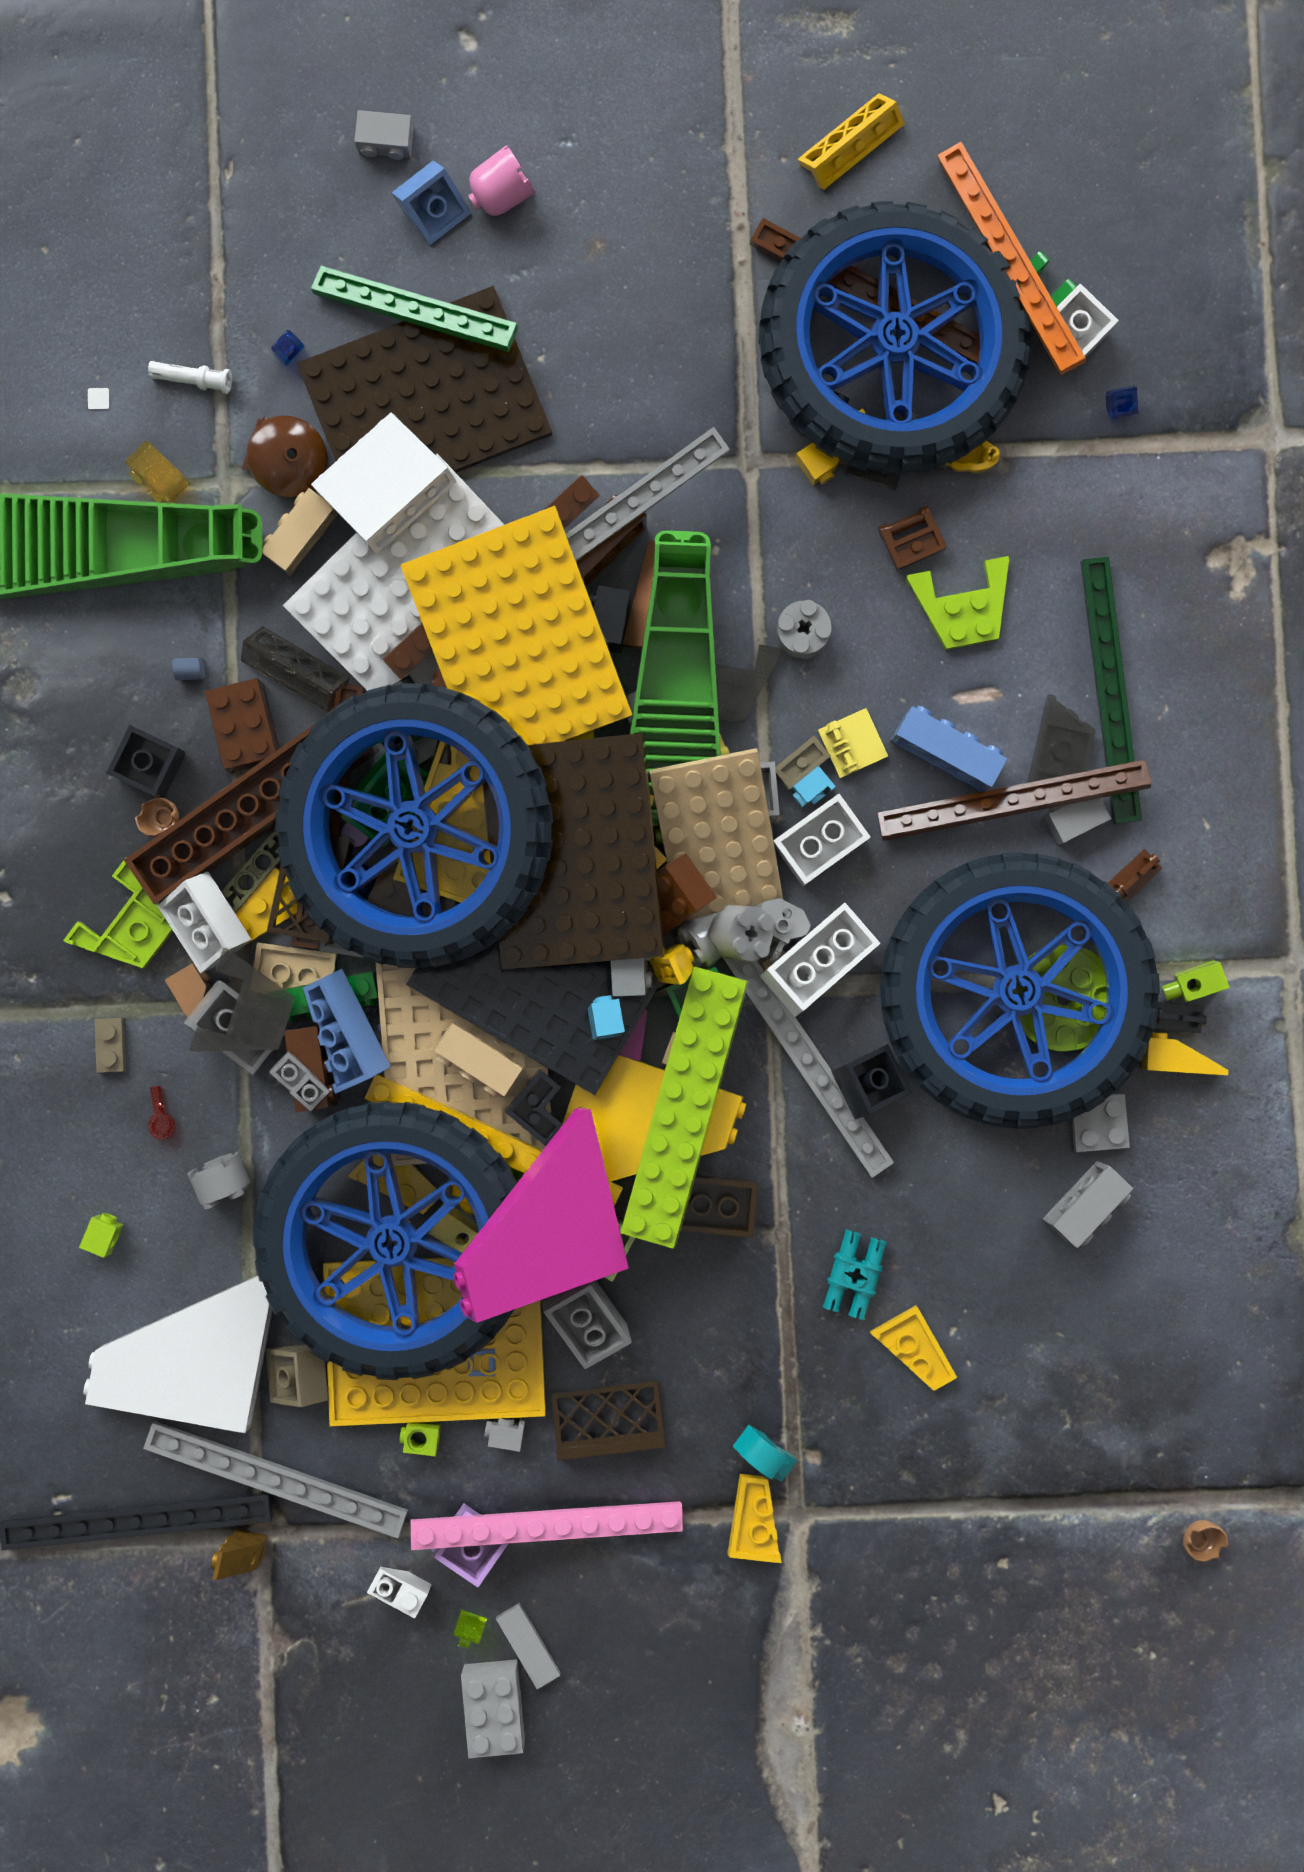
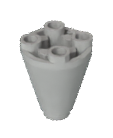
M717 913L689 920L677 926L678 936L674 937V941L676 944H683L684 947L690 949L694 958V962H692L693 967L708 970L722 957L717 953L718 949L715 944H712L710 939L711 923Z

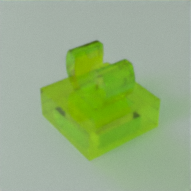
M461 1610L453 1634L460 1638L458 1646L468 1649L470 1642L479 1644L487 1618Z

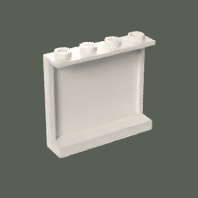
M390 413L311 485L364 539L377 555L457 481L448 467L399 419Z

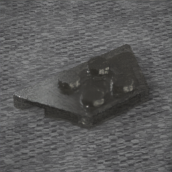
M1048 694L1046 697L1027 783L1087 771L1096 730L1087 722L1080 720L1075 712L1063 706L1052 694Z

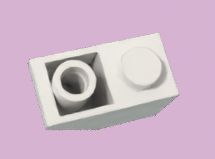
M380 1567L367 1593L415 1619L429 1593L431 1584L408 1571Z

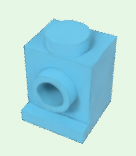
M818 766L793 786L792 790L795 793L792 797L801 807L810 801L814 805L826 795L823 791L824 789L830 792L836 786Z

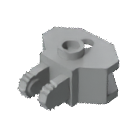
M781 898L756 905V907L771 915L774 920L772 942L775 944L768 958L772 963L777 961L784 945L788 944L792 939L806 936L811 926L804 910Z

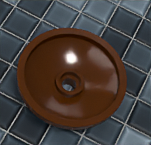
M276 416L261 423L252 433L247 445V463L252 476L263 489L279 497L294 498L298 497L302 492L305 493L308 488L314 489L311 484L326 471L327 451L321 436L309 423L293 416ZM287 450L294 451V459H290L287 456Z

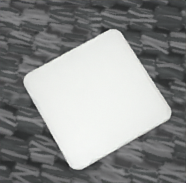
M89 388L88 409H108L109 389Z

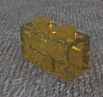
M144 441L136 452L125 461V464L131 469L128 474L139 485L145 482L150 487L146 492L158 503L161 500L165 503H172L190 485L187 478L148 441Z

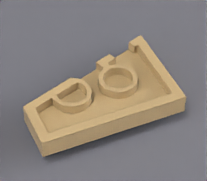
M257 942L249 996L309 985L336 972L338 954Z

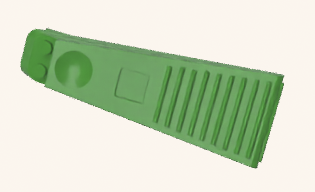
M0 493V599L232 572V569L244 568L256 563L262 557L261 517L256 511L242 508V505L239 504L209 506Z
M662 531L655 537L653 576L630 734L644 733L649 793L653 796L649 770L721 756L710 589L711 544L709 537L702 532ZM654 798L651 806L653 826H660Z

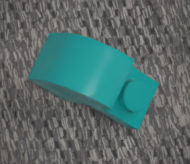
M750 1425L747 1426L733 1445L748 1463L771 1480L775 1478L782 1482L798 1461L792 1454L776 1446L765 1433Z

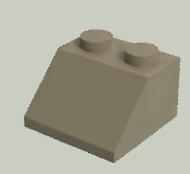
M306 1344L267 1348L266 1359L270 1403L304 1407L327 1401L328 1382L326 1379L325 1361L312 1354V1349Z

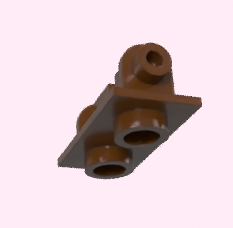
M1143 849L1108 884L1127 902L1163 869L1158 864L1160 859L1155 854L1150 855Z

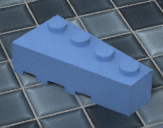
M342 969L303 987L313 1022L319 1025L318 1039L320 1046L325 1045L329 1060L325 1061L328 1072H333L336 1083L332 1086L335 1094L391 1067Z

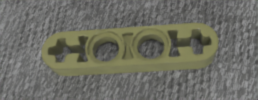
M274 831L269 835L221 891L226 898H232L236 894L231 891L233 887L237 892L245 895L243 898L237 896L233 900L235 907L232 910L234 913L241 908L269 873L281 863L279 856L276 859L273 853L266 851L268 846L270 849H274L277 846L278 842L275 839L279 836L278 832ZM261 855H267L271 859V865L266 870H261L257 866V860ZM245 875L251 876L254 881L252 888L249 890H243L239 884L240 879Z

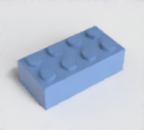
M912 706L905 713L890 740L891 743L980 792H984L993 786L1007 761V758L1002 756L1003 752L992 745L986 747L978 743L979 738L969 732L960 733L955 730L956 726L945 719L939 721L931 717L932 712L922 706H917V708Z

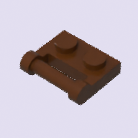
M928 506L920 508L918 513L888 526L884 524L878 527L879 535L897 571L942 552L947 548ZM921 522L926 525V528L897 541L893 539L892 535Z

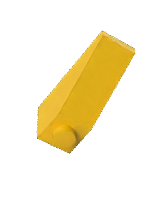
M863 408L859 410L864 414L866 413ZM814 443L799 451L795 458L796 463L812 485L818 482L823 485L833 478V472L841 460L835 456L833 458L818 450Z
M675 944L665 949V956L651 957V961H649L660 983L681 985L686 982L694 968L692 962H694L693 955L690 949L684 947L683 944Z
M1152 1032L1148 1043L1149 1046L1141 1060L1140 1069L1153 1071L1228 1075V1069L1176 1039H1167V1033Z

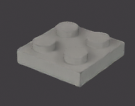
M1111 1094L1102 1104L1071 1120L1074 1152L1130 1148L1125 1094Z

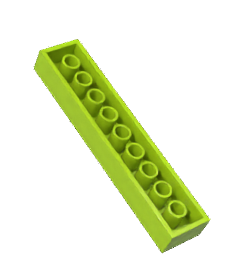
M695 966L693 968L621 1234L673 1249L677 1245L749 982L746 980Z

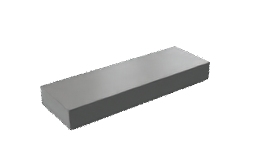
M520 1602L496 1617L498 1624L536 1689L541 1688L560 1676V1670Z

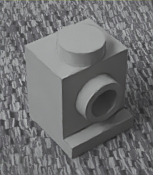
M513 1418L493 1419V1421H487L484 1437L489 1438L488 1447L520 1452L526 1419L521 1418L519 1423L514 1422Z

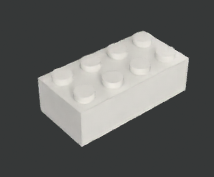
M844 903L762 973L760 977L793 1016L796 1017L874 950L880 942L848 905Z

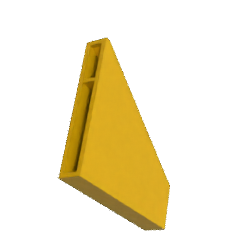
M618 1055L595 1096L575 1085L563 1121L564 1124L576 1108L591 1109L607 1179L610 1182L637 1174L665 1073L664 1069ZM719 1089L701 1156L726 1149L728 1144H734L738 1129H735L734 1126L737 1118L742 1119L747 1105L743 1103L744 1096Z

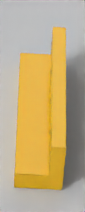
M878 93L798 158L800 166L811 171L818 187L825 190L905 125L897 102ZM820 156V157H818L815 161H813V162L811 161V160H813L815 157Z

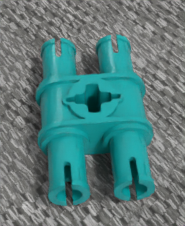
M845 1229L840 1251L834 1254L833 1268L830 1277L827 1278V1283L830 1285L823 1308L830 1310L832 1305V1311L839 1312L844 1291L850 1288L855 1292V1296L848 1315L865 1320L870 1299L877 1293L875 1291L880 1272H883V1266L880 1264L888 1242L871 1237L866 1258L860 1261L857 1260L855 1254L862 1234L855 1231L853 1233L852 1230ZM855 1268H858L859 1273L864 1277H856L855 1281H852L851 1276L846 1272H854Z

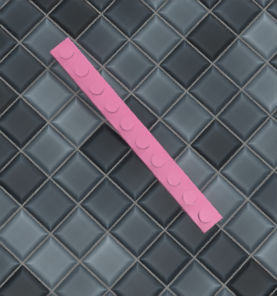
M679 1501L410 1519L411 1550L683 1531L682 1503Z

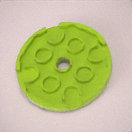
M1059 945L1032 969L1042 978L1068 947L1066 945ZM1081 947L1050 983L1106 1003L1107 985L1102 961L1096 954ZM1016 983V988L1012 989V993L1018 994L1019 998H1021V993L1025 991L1024 986L1021 987L1018 983ZM1045 991L1041 1003L1080 1012L1083 1004L1072 1000L1067 1005L1062 1006L1058 1004L1057 995ZM1100 1005L1094 1006L1091 1013L1092 1017L1097 1021L1102 1019L1104 1009ZM1042 1013L1047 1045L1050 1050L1073 1051L1083 1049L1091 1042L1100 1026L1099 1024ZM1032 1014L1019 1016L1025 1036L1037 1044Z

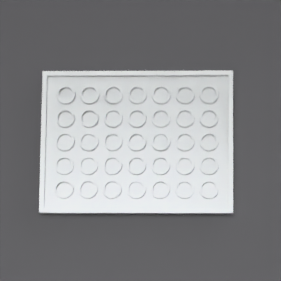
M438 454L435 456L448 467L457 481L448 491L377 555L364 539L356 533L283 605L367 691L386 685H393L400 681L381 659L422 622L400 564L504 525ZM433 651L405 677L410 675L416 684L432 685L433 675L439 669Z

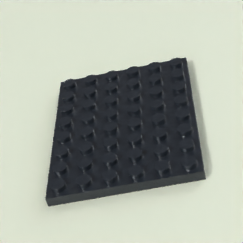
M456 901L453 907L460 904V902ZM498 940L488 948L463 960L438 967L415 969L406 985L595 1096L660 982H658L649 961H647L648 972L652 971L653 987L649 988V992L646 995L613 996L611 961L502 969ZM611 996L612 1000L619 999L625 1032L621 1036L593 1041L587 1008L598 997Z

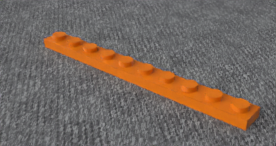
M962 142L938 154V162L977 230L988 238L987 244L991 252L1000 251L1011 266V268H1007L1005 271L1010 280H1018L1021 286L1020 289L1016 282V287L1020 294L1019 303L1024 312L1027 313L1033 328L1060 375L1085 363L1086 357Z

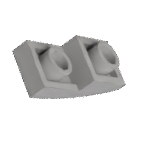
M290 1051L270 1070V1074L290 1090V1094L309 1111L330 1092Z

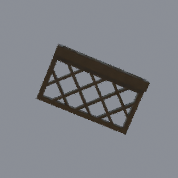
M330 834V840L335 841L333 853L342 871L351 862L355 840L348 836ZM280 866L267 931L333 945L332 937L323 929L320 930L317 927L315 935L304 932L300 923L309 917L306 914L297 920L289 909L298 903L295 899L289 904H286L283 900L282 892L289 886L290 880L285 883V878H288L285 868ZM280 902H281V904L283 905V908H281V909L279 910V906H280ZM286 911L294 923L285 929L276 928L277 916ZM297 927L300 932L292 931L291 929Z
M658 1381L551 1393L557 1461L665 1448L666 1446ZM653 1387L654 1400L646 1407L635 1396L642 1388ZM637 1389L633 1395L627 1390ZM615 1391H623L630 1397L622 1410H619L608 1401ZM611 1392L607 1398L600 1394ZM590 1394H596L604 1401L595 1413L582 1404ZM584 1395L580 1401L574 1398V1396ZM569 1397L577 1404L568 1417L559 1410L558 1398ZM632 1400L645 1409L636 1423L623 1413ZM606 1403L619 1413L609 1426L597 1417V1414ZM654 1403L656 1408V1414L650 1410ZM579 1406L592 1416L583 1429L570 1419ZM647 1412L657 1419L658 1431L646 1432L638 1425ZM559 1415L565 1419L561 1426ZM620 1416H623L634 1425L628 1434L619 1435L612 1429V1426ZM594 1419L607 1428L600 1438H593L585 1432ZM569 1422L580 1433L574 1441L562 1442L561 1430ZM635 1428L642 1432L631 1434ZM609 1431L612 1432V1433L615 1435V1436L605 1437V1435H606ZM582 1434L588 1438L584 1440H578Z

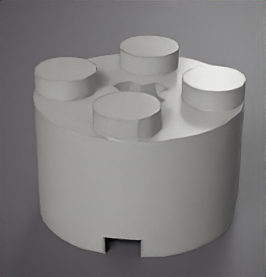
M812 600L797 601L787 606L781 613L776 626V640L780 649L786 655L800 659H809L819 654L825 647L831 634L829 615L823 607ZM800 625L803 628L807 627L809 629L807 635L804 632H798Z
M727 905L720 914L717 913L714 916L710 927V939L712 944L716 945L717 953L727 959L755 961L769 954L773 938L774 920L764 910L754 906Z
M235 1152L234 1155L229 1153L204 1163L202 1171L198 1172L196 1167L187 1174L198 1201L203 1205L204 1209L218 1205L220 1203L219 1200L228 1196L229 1200L243 1195L245 1193L244 1190L249 1188L251 1183L238 1152Z

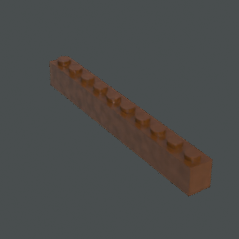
M581 475L543 510L556 506L561 523L565 529L600 495L585 477ZM422 622L381 659L400 680L433 651Z

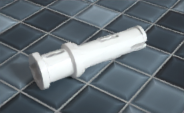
M150 361L148 366V372H150L148 375L151 379L197 385L201 390L206 391L207 388L221 390L224 394H228L231 389L232 373L229 369L224 371L211 370L208 366L204 365L196 369Z

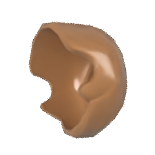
M154 797L141 805V812L135 817V822L140 832L149 837H157L178 822L180 815L177 806L167 798Z
M1203 1519L1194 1521L1187 1528L1183 1536V1546L1185 1551L1194 1560L1207 1562L1213 1558H1219L1220 1550L1228 1547L1227 1534L1217 1524Z

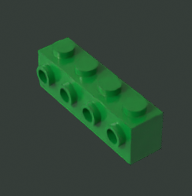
M372 971L346 977L361 1007L375 1005V999H378L376 972ZM305 986L267 993L271 1020L280 1019V1024L296 1021V1016L306 1014L307 1019L312 1018L303 989Z

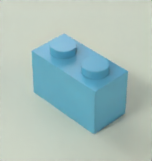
M611 996L595 998L593 1003L587 1008L593 1041L621 1036L625 1030L619 999L612 1000Z

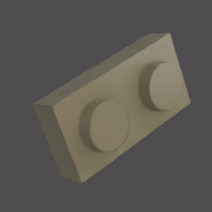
M813 736L775 767L776 776L788 790H791L793 786L830 758L831 755L818 739Z
M124 1018L95 1019L96 1073L126 1071Z

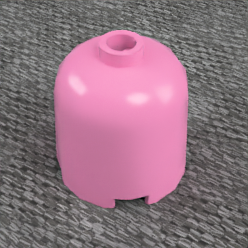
M505 146L475 168L469 177V186L472 191L468 195L476 209L482 207L491 216H499L536 193L529 179H526L522 171L517 172L521 166L508 146Z

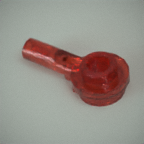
M161 1086L150 1087L154 1115L150 1117L148 1130L154 1138L165 1140L173 1135L175 1121L170 1115L165 1113Z

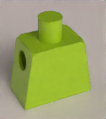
M1215 960L1174 974L1175 982L1161 986L1167 1001L1182 997V1000L1186 1002L1230 988L1221 962ZM1194 979L1196 982L1195 987L1188 989V981Z

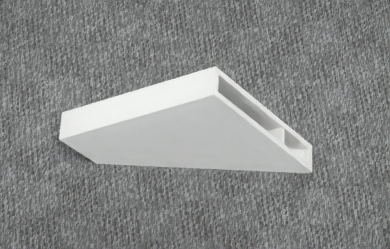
M258 1275L96 1349L95 1352H92L89 1359L88 1367L92 1370L90 1379L86 1380L83 1394L87 1395L85 1404L246 1433L252 1423L273 1311L265 1297L267 1292L263 1282L259 1281Z

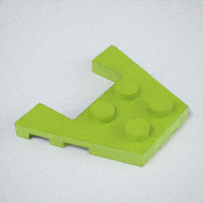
M1008 556L983 562L988 585L986 589L936 598L930 571L911 574L905 577L908 586L913 590L917 602L926 613L930 625L945 650L997 641L999 639L1009 565Z
M123 861L112 877L130 889L134 894L102 936H99L81 921H77L63 941L140 968H146L172 934L173 930L158 908V905L153 904L125 861Z

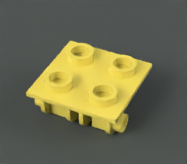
M866 708L839 721H833L818 730L826 750L831 755L830 758L839 778L888 757Z

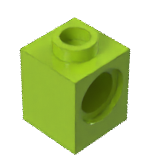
M108 1213L91 1217L79 1248L103 1258L111 1255L124 1224L117 1222L118 1218Z
M407 1423L406 1427L401 1428L400 1444H404L403 1453L436 1456L439 1448L442 1423ZM415 1432H422L426 1436L427 1441L418 1443L414 1440L413 1434Z

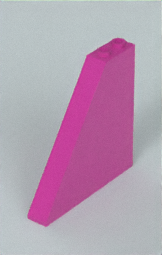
M579 1107L572 1112L454 1263L456 1273L453 1274L456 1287L458 1290H461L463 1300L460 1301V1306L465 1317L478 1323L629 1268L591 1109Z

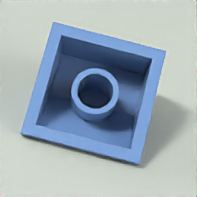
M435 161L430 162L392 192L404 214L429 245L471 214L445 168Z

